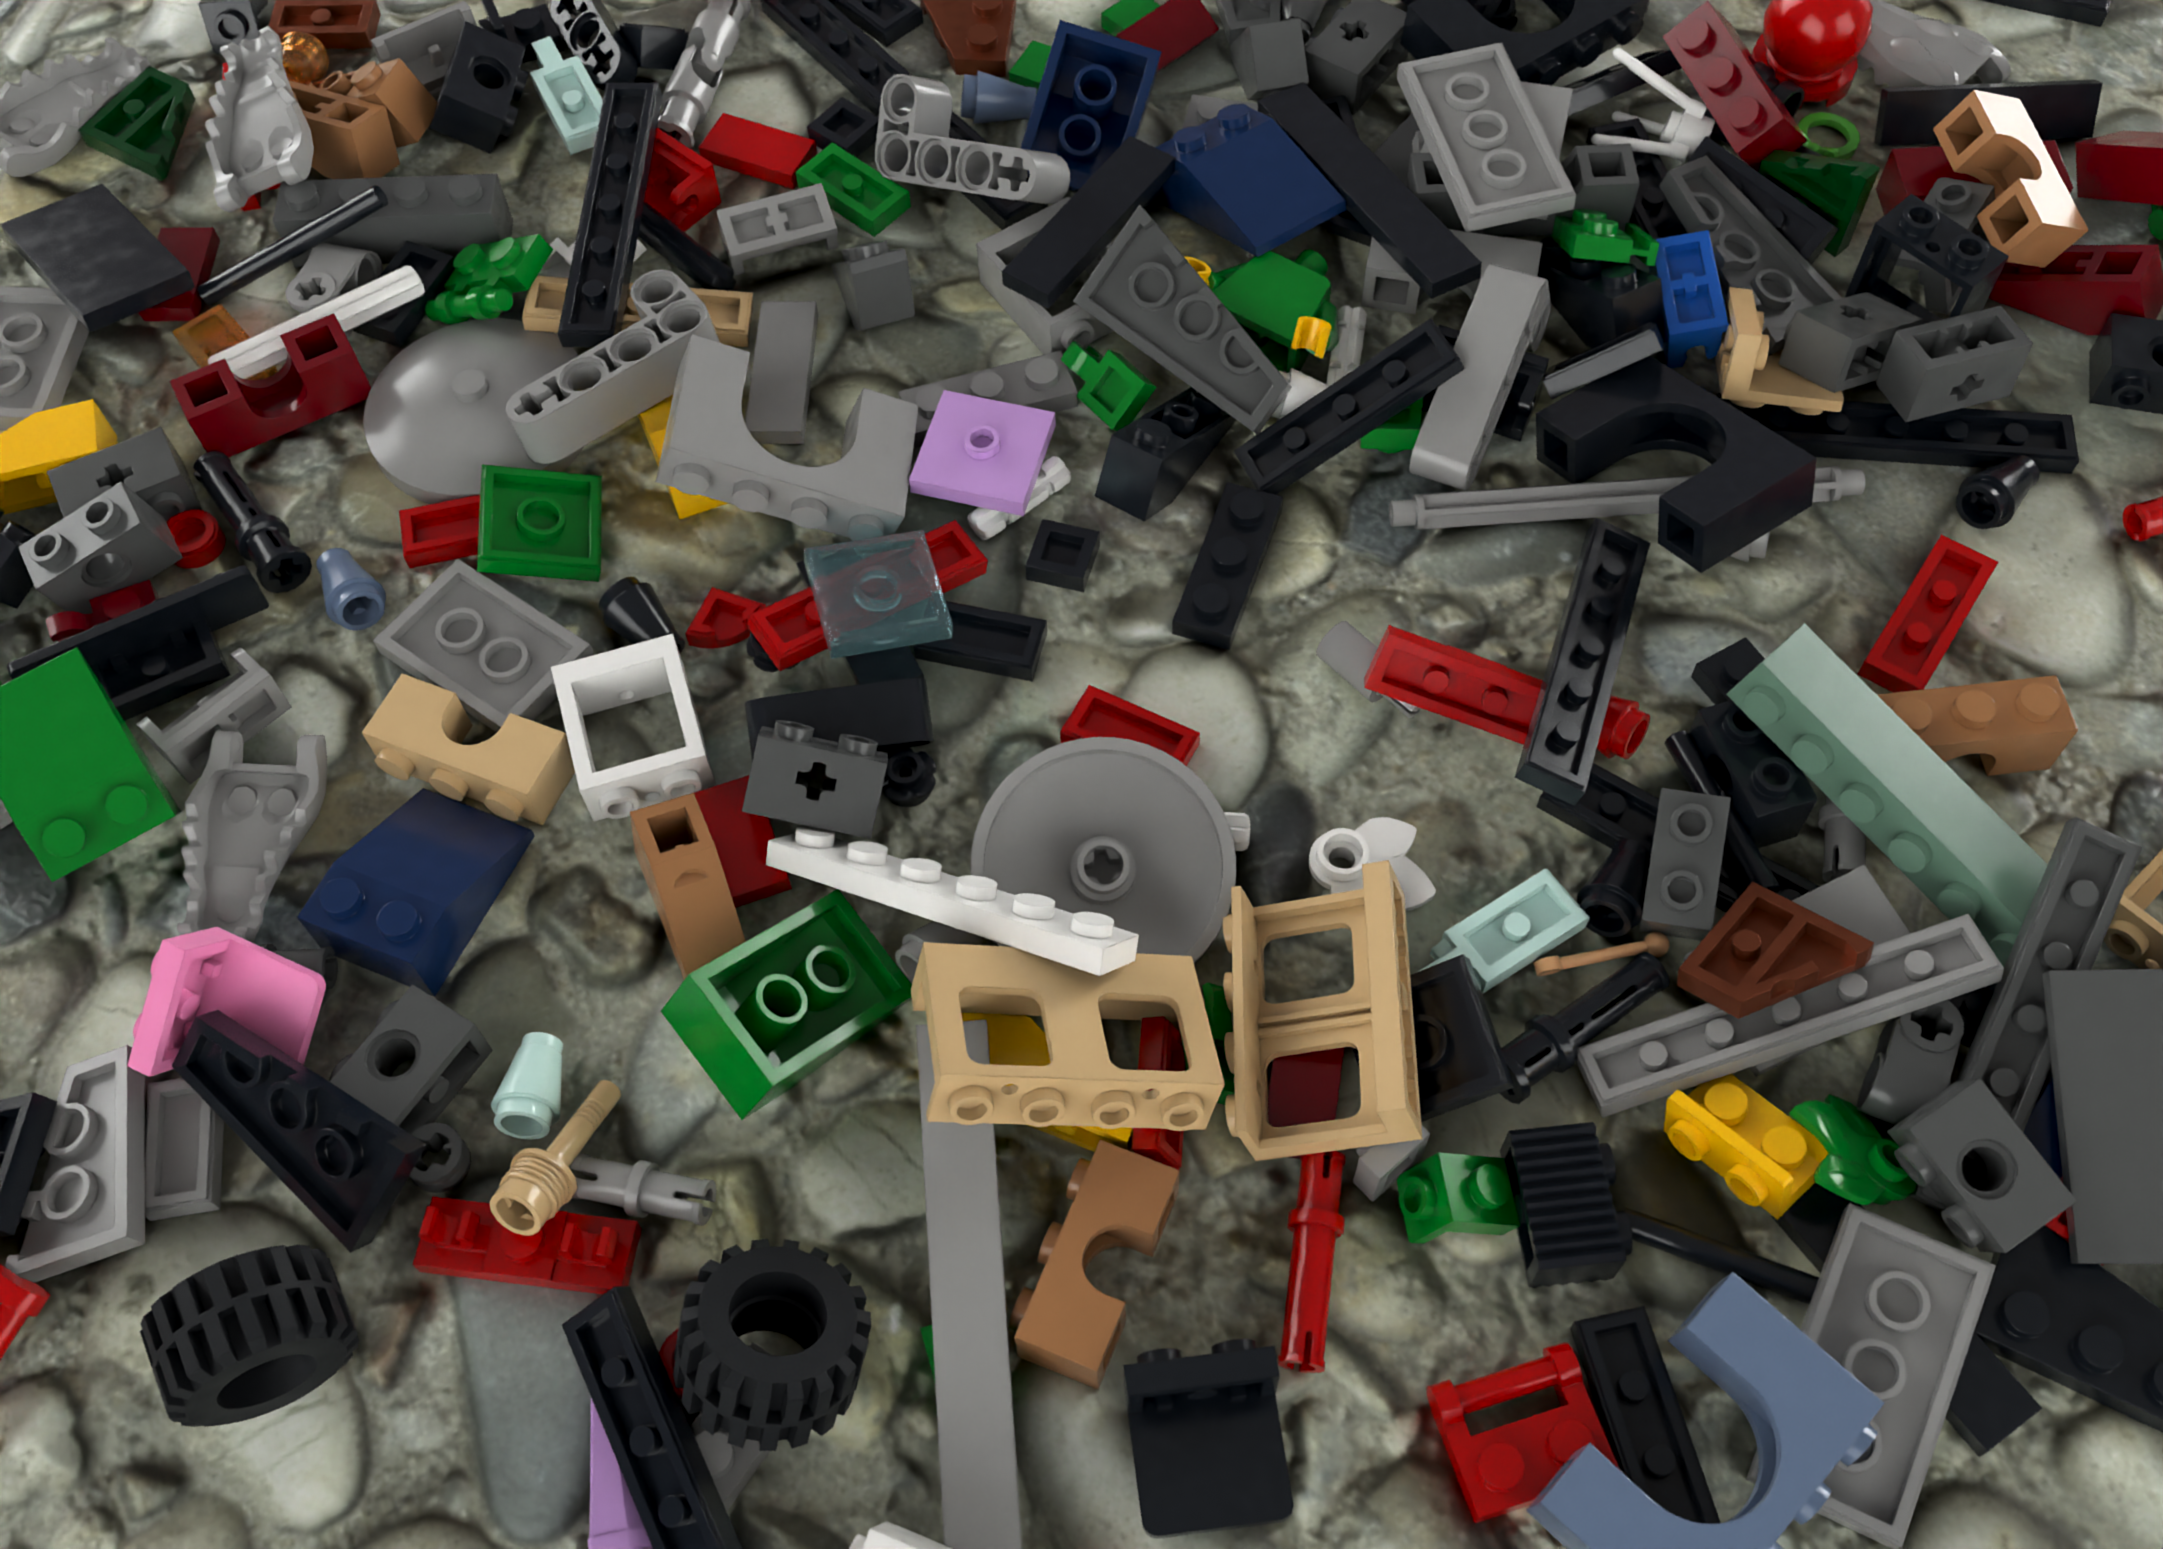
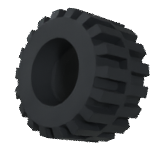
M768 1239L752 1240L751 1248L748 1251H743L738 1245L730 1247L722 1252L721 1263L710 1259L699 1270L698 1281H691L685 1293L674 1353L675 1366L673 1376L675 1387L683 1388L681 1402L689 1414L702 1411L700 1426L711 1435H714L719 1429H723L729 1433L727 1443L743 1448L746 1439L760 1441L759 1451H776L779 1440L787 1439L792 1448L808 1444L811 1429L822 1436L834 1427L837 1414L844 1416L857 1388L871 1329V1312L864 1310L867 1297L861 1285L849 1286L852 1273L842 1263L832 1267L827 1263L828 1253L816 1247L813 1248L811 1253L798 1250V1241L784 1239L782 1247L770 1246ZM755 1331L778 1332L798 1342L804 1348V1351L786 1356L768 1355L750 1348L738 1337Z
M280 1245L249 1251L202 1269L172 1287L171 1291L161 1296L151 1306L152 1310L144 1315L141 1321L142 1330L140 1331L168 1418L173 1422H181L182 1426L209 1427L241 1422L284 1407L307 1395L336 1374L353 1356L352 1352L358 1348L359 1344L356 1326L330 1259L327 1258L326 1253L322 1250L310 1249V1246L307 1245L287 1247Z

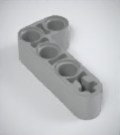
M905 74L894 75L886 82L881 95L875 147V163L883 177L894 181L1041 204H1055L1067 193L1070 184V170L1067 162L1057 154L949 138L952 96L949 88L943 82ZM1027 170H1029V180H1028V181H1026L1027 175H1028V174H1027Z
M1495 264L1488 265L1453 348L1465 369L1437 387L1412 451L1409 466L1411 474L1464 491L1471 487L1526 351L1534 353L1544 336L1551 311L1547 279Z
M654 270L643 274L634 282L630 292L640 316V321L523 387L511 396L506 404L505 411L531 460L536 463L548 464L564 459L673 395L678 368L692 334L720 343L705 304L678 275L668 270Z

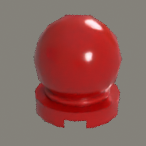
M1771 0L1764 13L1763 34L1759 36L1751 55L1756 62L1761 61L1771 67L1780 82L1791 80L1802 87L1805 91L1802 104L1803 102L1826 100L1825 107L1832 106L1846 96L1858 69L1857 56L1871 33L1873 15L1870 0Z

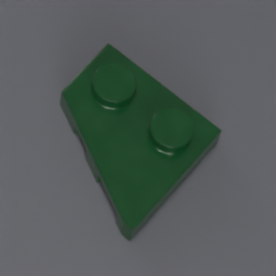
M148 66L78 130L87 146L163 181L168 176L196 99L188 83Z
M1775 149L1761 161L1758 173L1839 229L1824 248L1826 252L1836 257L1851 242L1880 168L1872 163Z

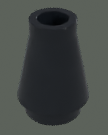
M2015 455L2004 463L1967 477L1961 483L1956 498V508L1960 517L1967 524L1978 529L1997 528L2008 523L2029 489L2039 480L2040 472L2037 464L2027 456Z
M633 576L626 577L613 584L600 599L599 609L604 614V624L631 644L673 634L679 653L683 651L685 641L677 633L651 584L641 583Z
M1630 839L1617 841L1609 856L1578 892L1577 903L1590 917L1586 927L1594 933L1606 937H1620L1625 935L1630 928L1640 923L1647 869L1651 857L1648 848L1640 842Z

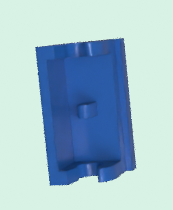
M1709 230L1655 239L1659 242L1655 266H1649V274L1661 278L1665 330L1663 353L1666 366L1670 368L1683 367L1687 359V350L1695 346H1704L1707 359H1712L1717 355L1721 345L1722 333L1726 332L1729 323Z

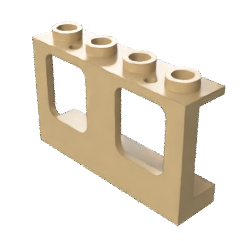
M1389 860L1362 864L1363 889L1253 907L1241 885L1231 887V914L1223 917V935L1229 953L1232 954V972L1224 974L1223 986L1227 1006L1230 1012L1233 1013V1032L1225 1034L1224 1048L1229 1070L1234 1074L1235 1094L1227 1095L1225 1113L1231 1135L1241 1139L1255 1161L1422 1139L1405 895ZM1346 928L1352 932L1354 984L1350 990L1342 994L1270 1004L1265 1001L1264 948L1267 943L1278 938ZM1343 1047H1353L1358 1050L1361 1108L1356 1115L1350 1118L1286 1127H1273L1269 1125L1267 1068L1273 1059L1281 1056Z
M923 942L911 986L913 1011H926L935 1083L926 1111L927 1122H955L962 1125H975L979 1123L1024 1124L1033 1127H1047L1050 1125L1092 1126L1104 1129H1117L1121 1127L1160 1128L1172 1131L1206 1129L1225 1083L1192 956L1136 953L1134 962L1098 976L1014 947ZM961 1013L1042 1016L1050 1064L1046 1066H1021L976 1063L967 1053ZM1165 1016L1170 1022H1178L1188 1061V1070H1129L1118 1068L1110 1061L1101 1019L1142 1021V1018Z

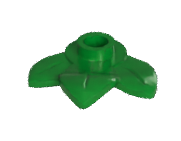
M1829 1094L1824 1102L1818 1100L1805 1101L1790 1110V1116L1808 1129L1829 1152L1819 1163L1815 1171L1814 1180L1820 1186L1836 1195L1862 1205H1870L1871 1203L1887 1205L1892 1201L1905 1200L1915 1191L1917 1183L1903 1170L1895 1157L1894 1151L1899 1148L1897 1143L1888 1139H1882L1870 1119L1863 1112L1858 1111L1857 1107L1852 1103Z

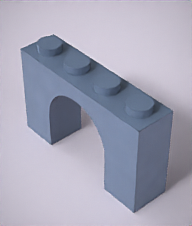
M1732 1272L1710 1289L1669 1338L1668 1342L1724 1390L1738 1404L1747 1417L1756 1439L1759 1459L1757 1479L1749 1499L1736 1515L1724 1523L1703 1524L1682 1519L1660 1507L1591 1443H1588L1570 1456L1526 1509L1566 1549H1784L1776 1541L1794 1519L1800 1525L1805 1524L1829 1498L1832 1490L1823 1481L1837 1463L1841 1461L1846 1466H1850L1867 1450L1877 1436L1878 1431L1869 1423L1885 1403L1738 1275Z

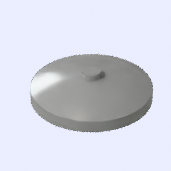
M503 318L482 321L469 320L438 329L416 340L404 348L384 367L371 387L366 400L363 421L364 432L368 446L380 470L398 489L428 504L480 495L482 464L563 472L577 458L583 447L557 462L548 464L536 463L528 457L505 410L506 404L513 394L579 356L573 347H563L559 336L553 332L524 330L523 321Z
M1091 737L1076 739L1047 748L1019 765L1003 780L989 799L978 821L971 850L970 872L971 875L982 876L996 881L998 884L997 890L1013 895L1032 893L1049 897L1055 901L1054 908L1069 913L1094 912L1109 916L1114 920V927L1139 934L1136 953L1192 956L1195 965L1215 941L1223 926V917H1226L1231 906V887H1234L1236 882V854L1230 826L1221 806L1206 784L1190 768L1173 756L1148 744L1115 737ZM991 940V941L994 943L995 946H1007V947H1011V946H1008V945H1005V944H1002V943H999V942H996V941Z

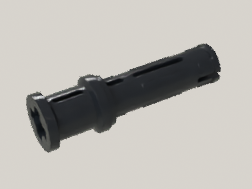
M211 451L199 457L193 466L194 470L197 471L193 472L194 476L202 483L218 506V509L235 530L236 549L243 558L255 564L260 584L267 591L283 593L296 589L304 583L311 573V559L302 548L293 546L289 540L290 532L287 525L279 517L265 512L253 492L237 473L227 455L219 451ZM277 569L281 576L275 575L273 571Z
M1648 952L1639 953L1627 965L1592 987L1584 995L1554 1016L1547 1014L1536 1015L1525 1023V1032L1501 1048L1515 1087L1500 1092V1094L1511 1103L1520 1104L1530 1096L1531 1086L1552 1071L1563 1073L1573 1066L1575 1059H1577L1578 1047L1583 1046L1608 1027L1617 1023L1657 992L1669 987V976L1661 962Z

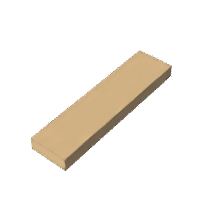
M536 277L526 294L522 314L524 330L558 333L568 278ZM634 283L629 284L621 331L641 320L630 295L631 287ZM690 288L705 304L720 343L728 346L748 347L753 313V293Z

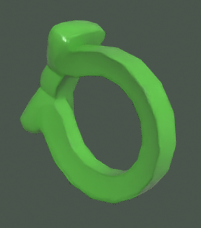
M1818 112L1809 114L1798 123V127L1807 139V142L1803 145L1826 157L1849 160L1854 156L1860 143V133L1855 125L1846 118L1833 113ZM1820 125L1835 128L1843 133L1847 139V144L1839 148L1820 147L1817 143L1809 140L1808 130Z

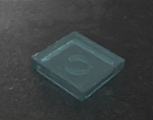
M923 530L804 548V564L831 659L952 638V619Z

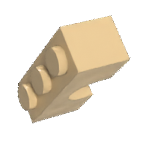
M402 673L362 731L364 738L376 755L375 763L387 774L400 780H408L412 776L426 781L436 791L450 799L461 801L466 796L484 803L491 812L503 819L517 821L521 817L543 825L575 774L566 733L510 713L494 736L478 744L463 745L461 743L473 725L457 694Z

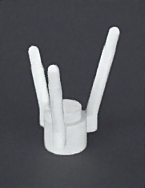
M1616 48L1613 51L1614 58L1684 110L1682 113L1672 110L1665 125L1635 115L1615 111L1612 114L1613 121L1622 122L1639 118L1645 131L1660 136V142L1615 135L1594 134L1591 138L1592 143L1595 145L1631 144L1632 151L1668 156L1684 162L1686 157L1690 159L1706 136L1710 137L1715 124V119L1704 116L1707 109L1706 105L1687 96L1622 48Z

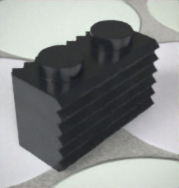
M1593 1122L1508 1131L1500 1153L1501 1158H1505L1520 1226L1516 1229L1528 1286L1531 1288L1540 1286L1550 1287L1556 1284H1578L1584 1281L1594 1282L1597 1280L1607 1281L1613 1279L1625 1263L1626 1255H1630L1632 1252V1232L1626 1213L1624 1211H1616L1612 1204V1194L1609 1191V1186H1613L1616 1180L1614 1156L1608 1143H1599V1139L1596 1136V1125Z

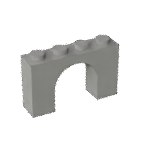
M692 334L677 372L656 482L674 487L685 494L702 495L730 503L744 511L761 512L789 520L803 528H816L851 538L859 544L887 548L905 517L919 405L863 388L846 420L841 459L829 465L817 467L795 465L783 461L765 450L753 438L745 425L741 402L750 352Z

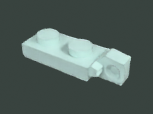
M550 36L532 42L531 44L537 56L539 69L530 72L533 85L567 150L572 155L594 147L603 99L579 56L563 60Z
M1544 869L1446 930L1441 942L1431 949L1430 955L1435 961L1419 971L1464 954L1471 961L1481 993L1483 994L1585 929L1590 917L1580 908V905L1548 869Z

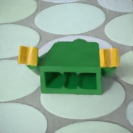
M1304 250L1294 261L1268 251L1259 257H1253L1247 263L1218 272H1212L1211 268L1199 259L1184 256L1279 371L1289 373L1291 368L1301 371L1309 353L1315 354V357L1323 358L1325 353L1331 352L1338 344V311L1330 302L1332 284L1325 277L1328 271V264L1321 254L1316 251Z

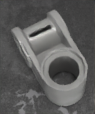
M322 242L313 247L304 266L288 284L285 291L286 299L294 310L302 314L377 279L383 272L381 259L373 251ZM352 330L345 332L346 337L351 334Z

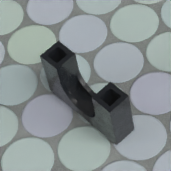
M1416 0L1407 7L1400 44L1416 60L1502 43L1520 81L1552 86L1563 75L1579 66L1581 68L1589 66L1599 55L1619 44L1626 45L1631 42L1643 27V17L1649 0H1542L1556 14L1561 24L1539 33H1517L1500 28L1486 20L1467 0Z
M1651 356L1598 378L1536 413L1537 460L1572 484L1582 483L1625 457L1648 450L1669 449L1684 451L1697 455L1711 463L1712 465L1659 496L1658 544L1700 573L1812 506L1816 457Z

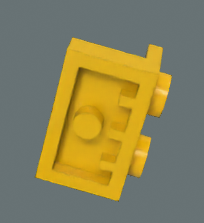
M1733 1074L1700 1084L1688 1096L1682 1091L1676 1090L1666 1100L1663 1131L1668 1135L1672 1145L1686 1158L1692 1161L1701 1160L1722 1176L1732 1193L1741 1201L1753 1207H1762L1777 1220L1815 1183L1814 1175L1816 1168L1829 1154L1811 1132Z

